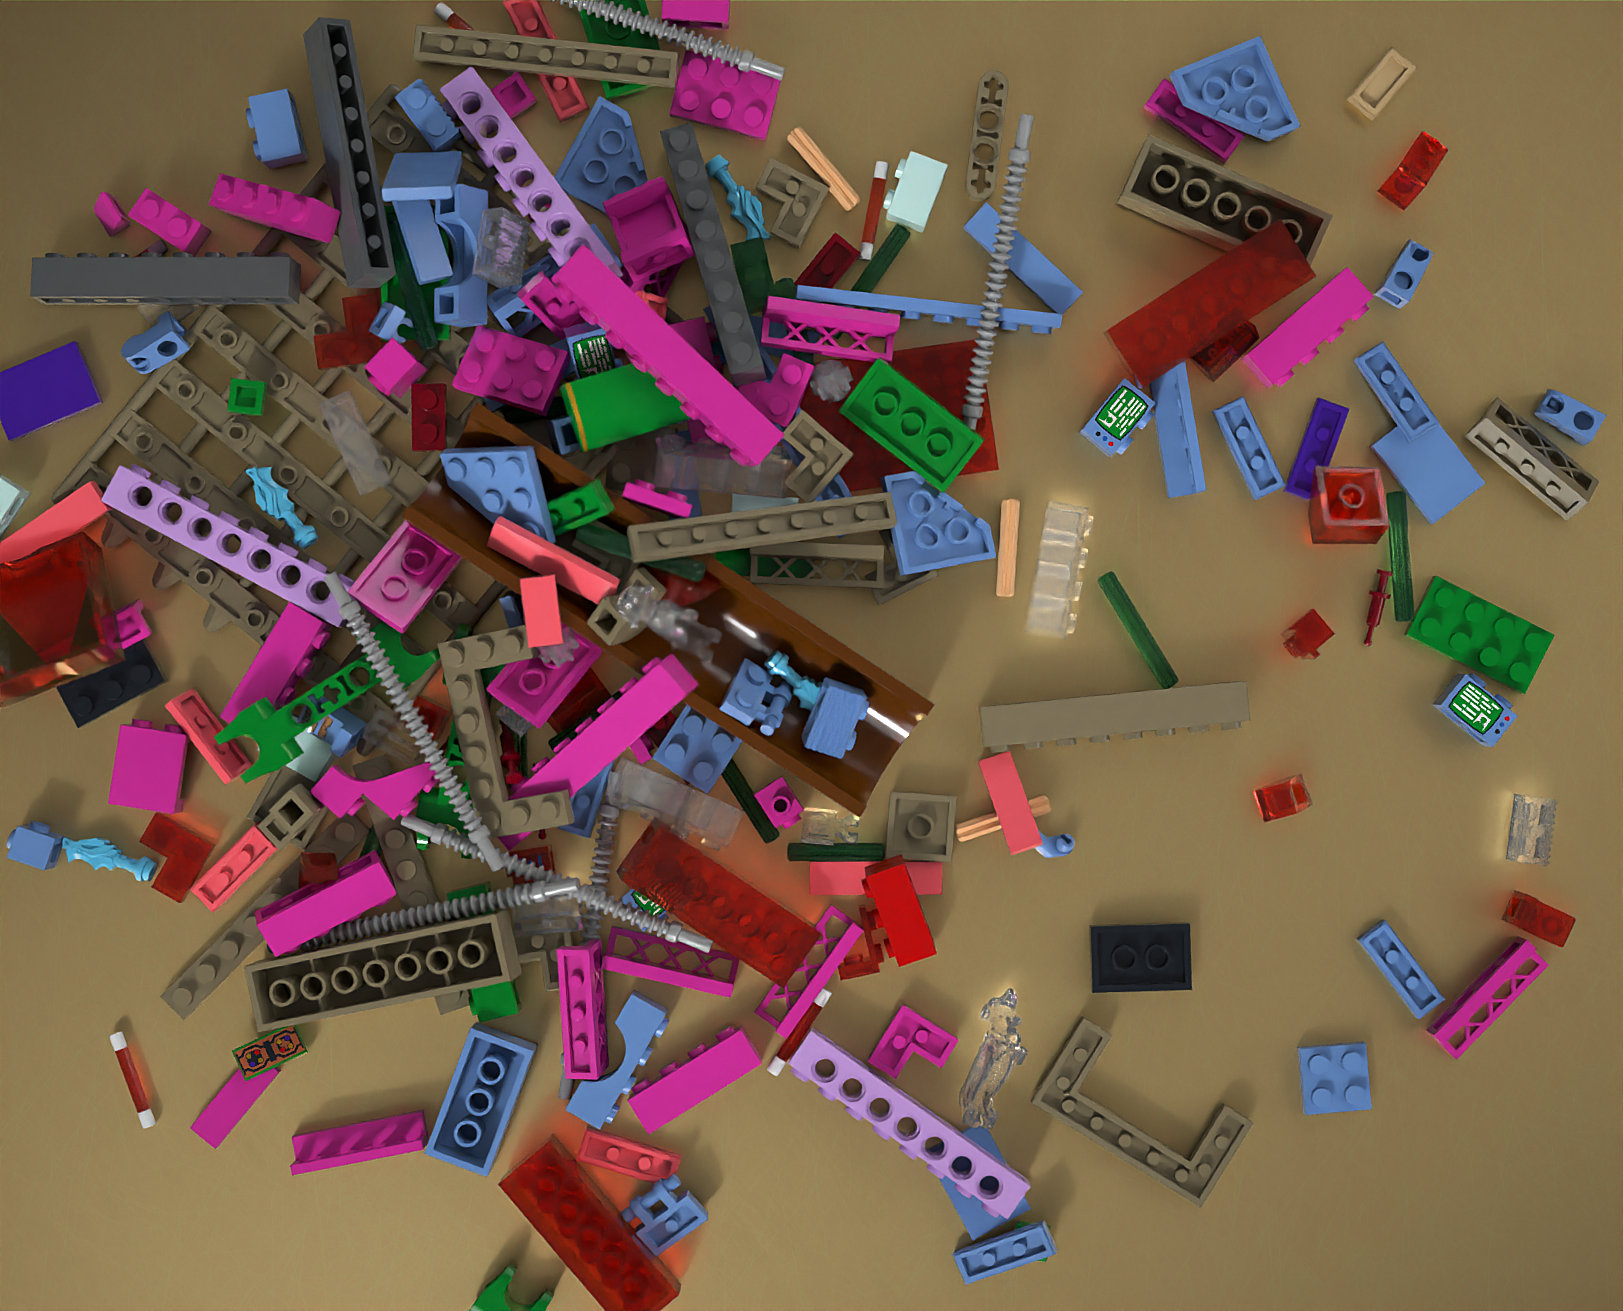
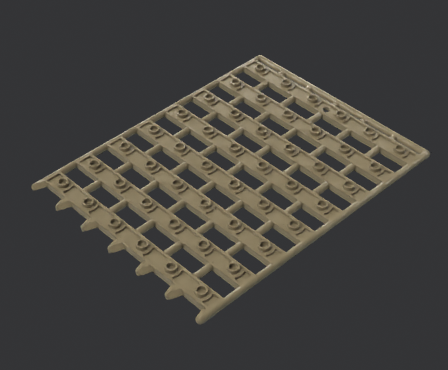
M390 84L367 111L371 136L393 155L395 153L435 152L418 130L389 108L391 103L396 100V95L403 91L397 84ZM459 138L451 146L457 151H462V155L484 172L486 176L480 182L461 167L456 184L488 191V232L509 249V252L491 274H487V296L502 287L500 282L519 259L531 267L550 254L548 249L552 245L547 238L541 242L530 227L531 223L491 191L496 183L500 185L494 177L499 173L494 165L488 169L477 154L478 150L463 138ZM326 162L301 191L300 195L314 198L325 184L330 187ZM509 190L508 193L516 198L514 192ZM383 200L384 206H393L392 201ZM543 206L540 211H546L548 208ZM271 228L251 253L257 254L258 257H266L284 235L324 268L304 293L300 291L299 304H264L282 320L262 344L221 312L226 304L208 305L182 338L187 340L191 348L200 337L240 370L234 378L268 383L267 393L291 412L270 437L243 414L228 412L231 382L220 395L217 394L179 362L187 353L185 352L154 370L51 497L52 502L56 505L89 481L94 480L104 494L112 477L97 466L96 463L116 440L155 472L151 480L160 484L163 479L181 488L180 493L190 500L191 496L194 495L211 504L208 508L209 511L217 515L224 511L240 520L238 523L239 527L249 531L252 526L268 534L269 538L267 541L278 547L282 542L299 551L296 557L308 563L310 558H314L300 546L294 544L290 539L294 533L286 523L279 530L239 497L253 480L246 473L247 469L254 468L255 466L258 468L272 467V479L279 486L289 489L287 495L300 505L294 512L298 519L303 523L311 514L351 547L331 572L327 569L326 573L336 572L338 576L339 574L345 576L361 556L371 563L391 538L383 529L403 505L408 507L414 503L428 487L430 482L425 478L440 461V453L443 452H429L414 470L374 437L394 412L412 426L411 388L401 398L393 393L388 397L367 379L371 373L365 366L373 359L376 353L365 343L373 334L368 330L381 308V287L349 288L375 309L357 333L353 335L314 303L334 277L348 287L339 237L333 234L329 244ZM570 228L561 230L559 235L567 234ZM524 235H528L532 239V243L528 247L520 245V238ZM449 242L450 266L453 270L454 253L452 244ZM644 287L643 292L651 293ZM487 304V317L506 332ZM667 306L665 322L670 324L684 320ZM517 311L506 320L514 329L525 321L527 312ZM543 322L521 336V338L548 346L560 341ZM451 325V341H414L426 351L419 361L429 370L437 360L451 373L456 375L469 346L458 335L463 328ZM292 328L333 361L313 386L272 354ZM343 370L384 403L364 428L323 395ZM574 373L563 379L569 383L576 381L577 376ZM157 388L198 421L178 446L138 414V411ZM476 395L457 419L447 412V449L455 447L470 417L469 413L478 402L482 406L486 405L484 397ZM561 395L551 409L548 410L546 416L510 405L498 411L529 437L553 452L545 421L561 417L567 409ZM301 421L342 454L322 479L281 446ZM208 430L249 463L229 488L188 455ZM615 443L606 445L601 452L597 449L581 453V450L556 455L595 480L619 448ZM352 463L393 496L373 521L332 488ZM149 488L144 489L140 494V502L143 506L147 505L152 499V492ZM115 508L103 515L108 519L101 536V542L104 546L114 548L128 538H131L159 561L152 578L155 588L164 590L182 580L210 603L203 620L206 630L218 631L232 621L256 640L261 647L263 646L280 615L248 590L254 582L243 576L237 581L213 560ZM208 519L203 520L198 528L199 534L202 537H206L211 532L212 525ZM234 535V536H233V537H235L239 542H241V539H240V537H239L238 535ZM266 550L262 551L257 558L259 567L265 569L271 562V556ZM296 566L291 567L287 572L286 577L289 583L294 585L300 580L301 573ZM495 579L474 605L448 582L444 581L424 608L453 631L445 642L452 641L455 638L459 624L472 625V630L507 586ZM326 582L320 583L316 588V595L321 601L327 599L330 595V588ZM361 607L359 613L366 616L363 621L365 624H370L369 630L382 622L381 619ZM346 625L345 629L352 633L354 631L353 628ZM405 632L401 634L400 641L402 647L409 654L420 656L428 653ZM357 644L345 660L338 664L323 650L318 649L311 660L313 661V666L303 680L314 688L366 653L361 652L362 647L360 644ZM441 658L432 664L417 681L405 689V691H409L407 695L409 700H414L441 668ZM350 672L351 682L356 686H364ZM328 687L324 688L325 694L323 697L333 703H337L336 697L339 691L337 689L331 691ZM370 689L342 706L367 723L356 747L359 755L364 757L372 752L402 715L401 711L397 712L395 710L397 707L396 703L389 706Z

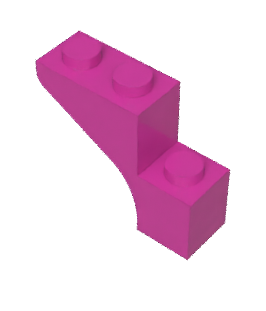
M429 761L375 780H363L353 777L338 765H335L312 788L310 793L339 818L344 817L347 813L353 816L365 803L361 798L365 795L394 820L399 815L406 818L417 806L418 802L414 798L423 789L428 793L440 779L434 778L436 771L429 769L431 766Z

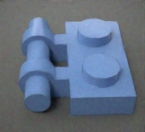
M745 658L739 665L719 709L747 727L753 720H756L762 724L761 732L765 735H771L774 729L778 728L782 722V711L788 707L792 698L790 693L792 686L787 681H782L779 687L775 688L770 685L773 675H770L766 670ZM762 700L771 704L770 707L762 705Z
M672 1174L665 1180L663 1178L659 1179L653 1184V1189L642 1197L640 1195L636 1196L630 1201V1206L621 1212L627 1222L632 1221L636 1217L642 1221L636 1227V1235L656 1257L708 1220V1212L689 1190H686L678 1197L673 1193V1190L681 1185V1181L676 1174ZM659 1200H662L666 1206L654 1214L650 1207Z

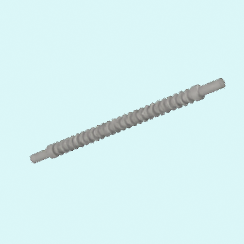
M560 0L561 5L567 2L570 8L577 6L579 12L586 9L588 15L594 12L597 18H600L601 15L605 16V21L613 19L615 25L622 22L624 28L630 25L632 31L638 28L641 34L649 32L651 38L657 35L659 41L666 38L668 44L674 41L677 47L685 45V50L687 51L693 48L695 54L702 51L704 57H707L709 54L712 55V60L720 58L722 64L729 61L731 67L736 64L741 71L749 72L753 70L780 81L784 77L786 68L757 58L752 51L744 50L740 52L739 47L731 49L729 43L726 46L721 45V40L714 43L712 37L704 39L702 33L696 36L694 30L687 33L685 27L679 30L676 24H673L672 27L668 26V21L665 20L663 23H660L658 17L651 20L649 14L643 17L641 16V11L633 13L631 7L624 10L622 4L618 7L614 6V1L607 4L605 3L606 0Z
M1020 113L1015 145L1009 151L1008 159L1011 160V165H1007V169L1010 170V173L1005 175V178L1008 179V184L1003 185V188L1006 189V194H1002L1001 197L1005 200L1004 204L999 205L1003 212L998 214L1001 222L996 224L999 232L994 234L997 237V242L992 244L993 247H996V250L990 254L994 257V260L989 262V266L992 267V270L987 272V275L990 276V281L985 282L988 290L983 292L984 295H987V298L982 301V304L985 305L984 310H980L983 318L978 320V323L981 324V329L976 330L980 336L975 339V342L978 343L977 348H973V351L976 352V356L971 358L974 366L969 368L973 374L968 376L971 384L966 386V389L969 390V394L964 396L967 404L962 405L961 414L964 416L963 422L974 431L977 418L982 417L983 408L980 406V402L985 400L981 395L986 392V389L983 388L984 383H988V380L985 379V374L990 373L987 365L992 363L991 360H988V357L993 355L990 347L995 345L992 337L997 335L994 327L999 325L998 322H995V319L1000 317L997 309L1002 307L999 299L1004 297L1001 289L1006 287L1003 284V279L1008 277L1004 274V271L1009 269L1006 261L1011 259L1008 251L1013 249L1010 241L1015 239L1012 236V231L1017 229L1016 226H1013V223L1018 220V217L1015 216L1016 211H1020L1017 202L1022 201V198L1019 197V192L1024 191V188L1021 187V182L1026 181L1022 174L1028 170L1024 166L1025 163L1029 162L1031 152L1028 151V144L1034 116Z
M336 572L328 574L324 577V580L340 606L338 612L342 619L349 621L347 627H352L354 630L351 634L358 636L356 643L363 645L361 652H367L368 657H366V660L373 662L371 669L378 671L376 677L382 678L381 686H386L388 689L386 694H391L393 697L390 702L397 704L395 710L397 712L401 711L402 716L400 719L407 721L405 728H411L410 736H415L417 739L415 745L420 744L422 748L420 753H425L427 756L424 761H429L431 763L429 769L436 771L434 778L441 780L439 787H445L444 795H449L451 798L449 804L454 803L455 805L453 811L460 813L458 820H464L465 825L463 828L469 829V839L473 844L477 843L492 871H497L505 865L488 837L490 831L485 824L481 825L482 817H476L477 809H472L470 806L472 800L465 798L467 792L461 791L462 783L458 784L456 782L458 776L451 774L453 767L446 765L448 759L442 758L443 750H438L436 747L438 741L433 742L431 739L434 734L427 732L426 729L429 726L427 724L423 725L422 720L424 717L417 715L419 708L412 706L414 700L408 699L409 691H404L402 688L404 683L398 682L397 679L400 675L393 673L392 670L395 667L393 665L389 666L388 661L390 658L383 656L385 649L378 647L380 641L374 640L375 632H370L368 629L370 624L364 623L363 620L366 616L360 615L361 607L358 602L351 600Z
M609 771L605 803L600 805L599 814L602 815V820H598V823L601 824V829L596 830L600 834V837L595 839L598 847L593 849L597 853L596 857L592 858L595 866L590 868L594 871V874L589 877L592 880V885H588V889L592 890L596 887L597 893L600 894L602 891H608V888L605 887V883L609 882L606 874L610 873L611 870L607 866L612 863L609 855L614 853L610 849L611 845L615 844L612 836L617 834L613 831V828L618 826L615 818L620 816L618 798L622 772ZM585 904L588 912L583 914L586 922L582 923L585 931L580 933L583 936V941L579 942L580 946H584L590 939L600 938L597 930L602 928L599 920L603 919L600 911L604 909L600 908L596 911L594 905L591 904L590 907H587ZM562 1052L560 1064L563 1065L558 1098L571 1100L574 1079H565L564 1052Z
M408 814L406 818H402L401 825L431 837L433 843L438 845L446 843V848L454 846L455 852L463 850L465 856L470 853L473 859L480 857L482 863L486 862L477 843L473 844L470 839L466 838L464 832L458 835L456 829L449 831V827L439 822L435 825L411 814ZM500 847L496 848L505 865L499 870L506 868L508 874H511L513 871L516 873L517 878L523 875L525 876V881L532 879L533 883L542 880L546 883L571 879L569 876L563 879L561 873L554 875L552 869H549L547 872L544 870L543 865L537 868L535 867V862L528 864L526 858L518 860L517 854L511 857L509 856V851L501 853ZM588 884L580 886L579 891L564 893L569 895L568 898L570 900L576 897L578 903L585 901L587 907H590L591 904L594 905L596 911L602 908L604 909V914L613 913V918L621 916L622 922L628 919L632 926L638 923L640 929L647 927L649 933L654 930L657 932L658 937L662 934L666 935L665 939L672 943H676L678 940L706 953L710 952L713 945V940L684 929L683 924L675 920L671 923L667 922V917L659 919L658 913L652 916L648 909L642 912L641 906L633 908L631 902L626 905L623 903L622 898L616 901L614 900V895L607 897L605 891H602L601 894L597 893L596 887L592 890L588 889Z
M577 877L546 883L542 880L534 882L532 887L529 884H525L523 889L520 886H516L514 891L509 887L505 892L501 889L497 890L496 894L490 891L487 896L484 893H480L478 898L475 895H471L470 899L462 897L461 901L455 898L452 900V903L446 900L443 905L440 902H436L434 907L431 904H427L425 909L423 906H418L416 910L409 908L408 912L402 909L399 911V914L396 911H392L390 916L387 913H383L381 917L374 915L373 919L365 917L364 921L358 918L355 923L354 921L346 924L342 922L321 938L313 937L302 943L300 949L302 951L313 949L314 946L319 948L322 946V943L325 946L330 945L331 942L337 944L340 940L347 942L348 937L352 941L357 936L360 939L364 938L365 935L372 937L374 932L377 935H381L383 930L385 933H390L392 929L397 932L401 927L404 930L408 929L409 925L412 928H416L418 923L421 926H425L427 921L429 924H434L436 920L441 923L444 921V918L451 921L453 916L460 919L462 914L465 917H469L471 912L474 915H478L480 910L485 914L489 909L495 912L498 907L504 910L507 905L510 908H514L516 903L519 906H523L525 901L527 904H532L533 900L537 903L544 902L550 896L579 891L580 882ZM267 944L268 952L273 953Z

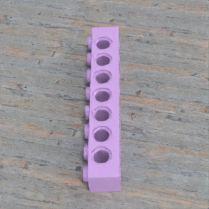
M471 66L439 90L447 100L442 103V106L453 121L459 117L464 125L459 129L468 142L473 144L476 141L481 149L477 151V154L489 169L494 165L499 173L494 177L506 193L509 190L514 192L516 198L512 202L521 215L525 217L530 214L535 222L530 224V227L542 242L546 238L549 240L552 247L548 251L559 267L584 244L618 278L624 275L616 261L474 68ZM480 108L476 113L470 114L474 109ZM498 131L495 136L488 138L491 133ZM516 155L512 161L505 162L508 157ZM534 179L530 185L522 187L526 181ZM551 204L550 208L546 211H540L544 205ZM570 228L567 234L558 236L561 230Z
M133 464L131 468L119 465L101 499L102 502L337 627H346L348 620L342 619L338 612L340 606L331 590L329 597L323 601L316 595L317 586L325 582L324 577L328 575L326 573L328 569L326 565L312 558L309 559L308 563L296 557L299 551L282 542L278 547L267 541L269 538L268 534L252 526L249 531L239 527L238 523L240 520L224 511H221L220 515L209 511L208 508L211 504L194 495L191 496L190 500L179 495L181 488L163 479L160 484L149 479L151 472L136 464ZM149 488L152 492V500L148 505L143 506L140 502V494L144 489ZM179 504L182 508V515L177 521L173 522L170 519L169 511L173 505ZM208 519L212 529L208 536L202 537L199 534L198 528L203 520ZM238 535L241 539V547L237 552L232 553L228 548V541L232 536ZM266 550L271 556V562L267 568L261 569L257 563V558L262 551ZM296 566L300 570L301 577L296 584L291 585L286 575L291 567ZM342 574L338 576L346 591L355 583L354 580Z
M812 1027L789 1059L788 1064L793 1067L790 1071L804 1082H807L809 1079L820 1086L818 1091L827 1099L833 1102L836 1098L847 1105L845 1111L859 1121L863 1117L874 1124L872 1130L886 1140L892 1137L901 1143L899 1149L914 1160L918 1156L929 1163L927 1169L937 1177L943 1179L946 1175L956 1183L954 1188L967 1198H971L972 1195L983 1202L981 1207L992 1216L998 1218L1001 1214L1008 1219L1031 1187L1027 1178L966 1137L962 1132ZM821 1059H829L833 1062L835 1070L829 1075H823L816 1068L817 1062ZM855 1078L859 1080L862 1084L861 1091L857 1094L847 1093L843 1087V1083L847 1079ZM875 1098H884L888 1101L889 1108L884 1113H876L871 1109L870 1103ZM904 1117H910L915 1120L917 1126L912 1132L906 1133L898 1128L899 1120ZM936 1136L942 1139L944 1145L940 1151L931 1152L925 1147L926 1140ZM958 1156H965L970 1159L971 1165L965 1171H958L952 1166L953 1160ZM991 1175L997 1178L998 1185L996 1188L984 1190L979 1185L983 1177Z

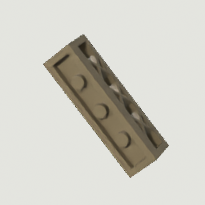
M1498 397L1490 404L1485 415L1469 429L1465 436L1566 521L1589 503L1599 483L1595 477ZM1496 412L1506 420L1507 424L1495 415ZM1523 435H1525L1529 440H1531L1532 445L1524 439ZM1549 456L1556 461L1558 466L1550 461ZM1575 478L1586 486L1585 489L1576 482Z
M785 542L750 547V583L883 589L884 545ZM758 558H773L781 568L771 577L758 576ZM778 558L790 560L783 564ZM797 559H805L814 568L805 578H796L787 569ZM812 560L823 561L818 566H816ZM830 560L839 561L847 569L838 579H828L820 570ZM845 561L857 562L853 566L849 567ZM862 562H877L876 581H863L854 570ZM785 571L790 578L778 576ZM818 573L823 579H813L812 577ZM851 574L856 580L844 579Z

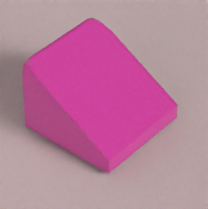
M105 191L100 193L94 206V212L107 234L113 237L130 227V221L114 196Z

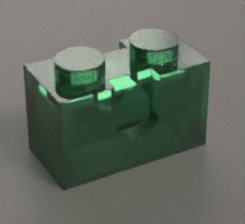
M758 237L730 245L747 312L750 315L762 312L768 296L778 297L763 238Z

